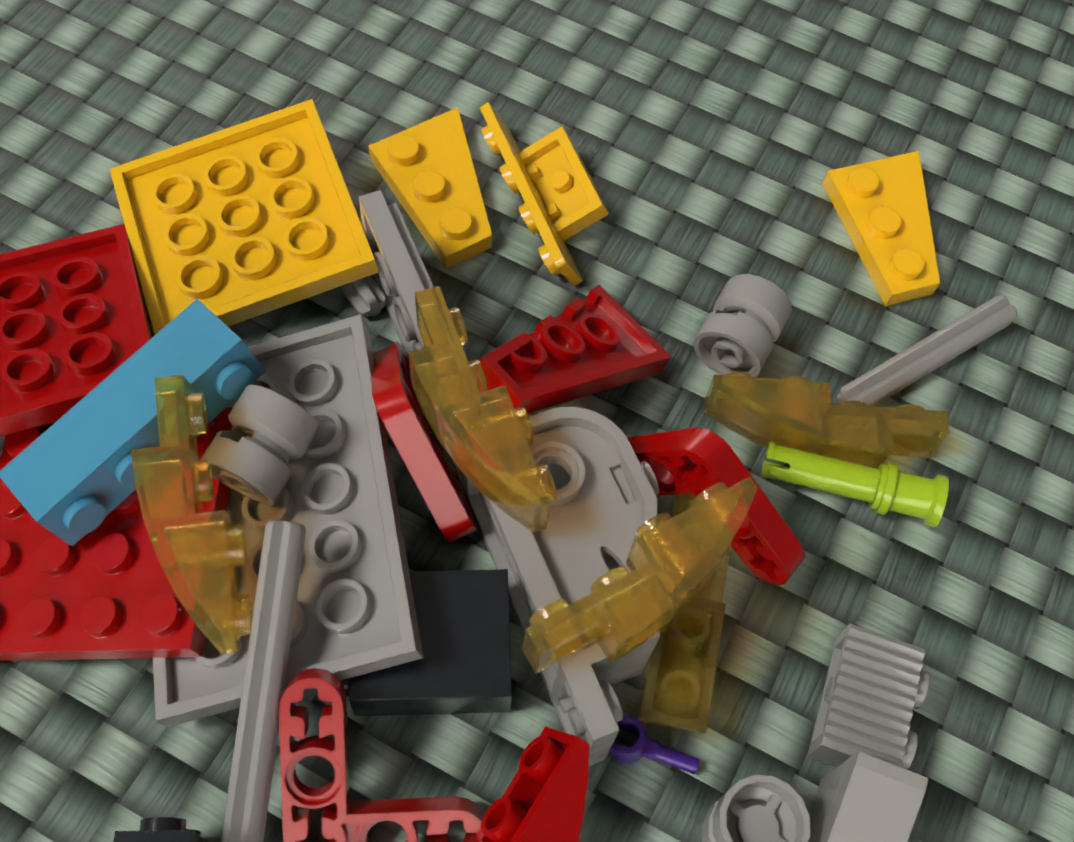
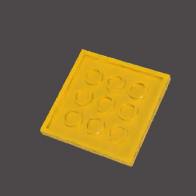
M313 99L109 169L155 335L196 299L200 300L229 327L379 272Z

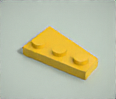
M458 107L368 146L371 162L445 269L492 248V232Z
M919 151L827 171L822 184L885 307L933 295L940 284Z

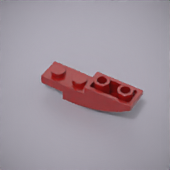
M545 726L540 736L531 741L523 751L519 761V770L502 797L493 802L487 809L481 822V831L474 842H578L584 818L588 787L589 744L578 736Z

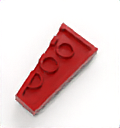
M599 284L590 290L584 300L577 298L567 304L562 314L555 318L550 315L540 321L532 333L526 334L523 332L484 356L476 368L473 377L492 397L494 403L504 410L511 419L659 374L663 371L671 356Z

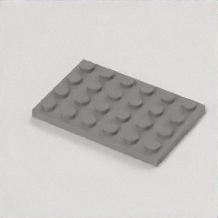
M361 314L248 347L266 370L252 385L262 386L290 399L313 416L319 424V429L303 457L288 461L292 475L274 505L259 503L230 489L202 657L153 658L155 717L157 722L167 727L240 708L264 532L268 521L298 522L303 524L306 529L285 688L292 677L302 670L311 668L328 670L341 681L424 658L386 429L372 397L371 375L374 367V357L369 327ZM239 398L235 399L227 407H234Z

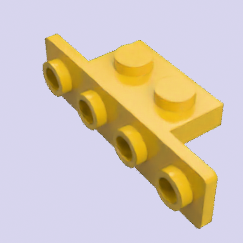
M487 102L480 107L488 124L481 129L482 134L496 156L502 154L506 162L499 169L507 185L515 195L519 192L522 195L525 203L519 206L518 209L524 222L534 235L539 232L544 241V245L538 248V252L553 276L562 273L575 286L581 283L583 279L564 241L609 215V212L563 126L520 151L507 124L492 105Z

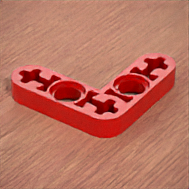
M397 341L374 352L371 385L375 406L442 534L448 543H452L478 531L469 503L424 418L420 385L404 349Z
M697 427L627 437L639 462L646 461L652 468L659 487L658 496L692 493L752 573L770 584H786L804 560V549L733 449L723 438L708 429Z
M319 668L302 670L292 677L283 692L279 706L283 842H311L304 839L307 838L312 821V809L324 807L322 834L324 838L330 839L328 842H369L367 833L370 828L376 823L385 820L394 821L402 826L407 835L405 842H418L419 827L417 820H427V842H450L449 836L444 833L448 832L450 821L460 820L463 821L465 832H469L464 835L463 842L475 841L481 831L484 812L478 804L468 798L453 796L349 801L347 701L344 685L336 675L328 670ZM306 689H318L319 699L331 701L332 704L326 705L323 708L319 720V736L305 738L309 729V712L307 707L296 706L295 703L302 701ZM333 734L335 739L326 736ZM294 736L301 738V740L295 741ZM307 756H322L329 760L334 767L335 777L325 787H308L297 777L295 769L297 763Z

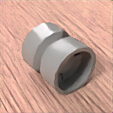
M750 274L735 275L727 281L715 302L713 312L708 314L695 337L693 346L696 355L712 371L726 378L742 381L757 377L774 346L773 342L778 340L791 315V301L782 289L767 279Z
M250 384L246 386L228 415L232 429L230 431H219L199 464L210 476L218 480L220 478L225 486L259 503L274 505L292 475L288 461L303 457L319 429V424L312 415L290 399L270 389Z
M753 775L739 780L709 808L702 824V842H808L811 835L810 815L803 798L790 784L774 776Z

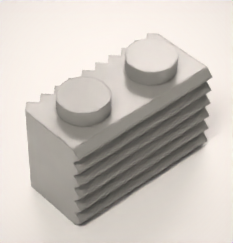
M849 623L835 639L807 756L811 760H818L823 764L833 765L836 768L855 753L861 751L908 769L913 761L918 741L917 733L909 730L911 727L910 720L913 716L912 709L921 707L930 683L929 672L921 670L923 667L922 661L926 654L925 649Z

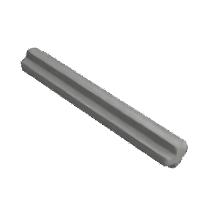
M996 296L843 386L837 395L838 404L851 417L861 415L1009 326L1012 319L1017 316L1016 307L1011 305L1007 297Z

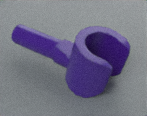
M623 715V719L616 722L619 729L632 732L639 738L634 746L628 748L613 743L610 752L616 760L621 763L630 764L645 757L692 774L696 773L699 758L660 744L659 741L646 737L644 725L639 719L630 715Z

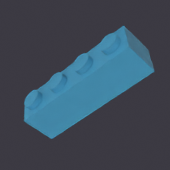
M196 299L0 470V478L36 522L73 547L87 533L95 530L103 522L104 518L133 491L147 483L154 473L186 443L198 437L209 422L235 399L239 398L246 386L252 385L266 370L245 343L200 300Z

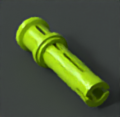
M772 441L768 443L765 453L767 455L766 458L788 463V465L764 460L761 478H771L869 502V509L874 510L876 514L886 515L888 511L921 518L925 526L933 528L937 527L942 518L949 490V479L947 476L938 474L933 479L899 471L897 464L890 462L880 464L878 469L778 445Z

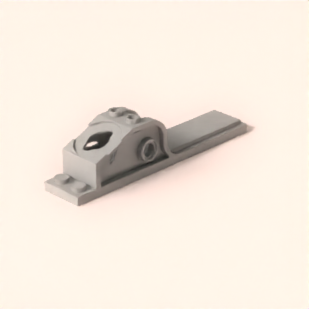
M381 190L359 196L362 227L379 270L378 273L372 275L373 279L387 296L386 310L402 348L413 367L424 400L473 512L495 568L508 569L509 601L565 733L578 736L589 744V766L605 760L619 732L616 722L623 719L621 706L612 686L641 675L660 638L659 594H652L651 539L658 538L657 497L659 495V487L655 474L646 461L639 462L622 430L611 420L595 411L579 407H558L531 416L514 419L489 411L397 203L387 205ZM624 580L625 587H623L618 581Z

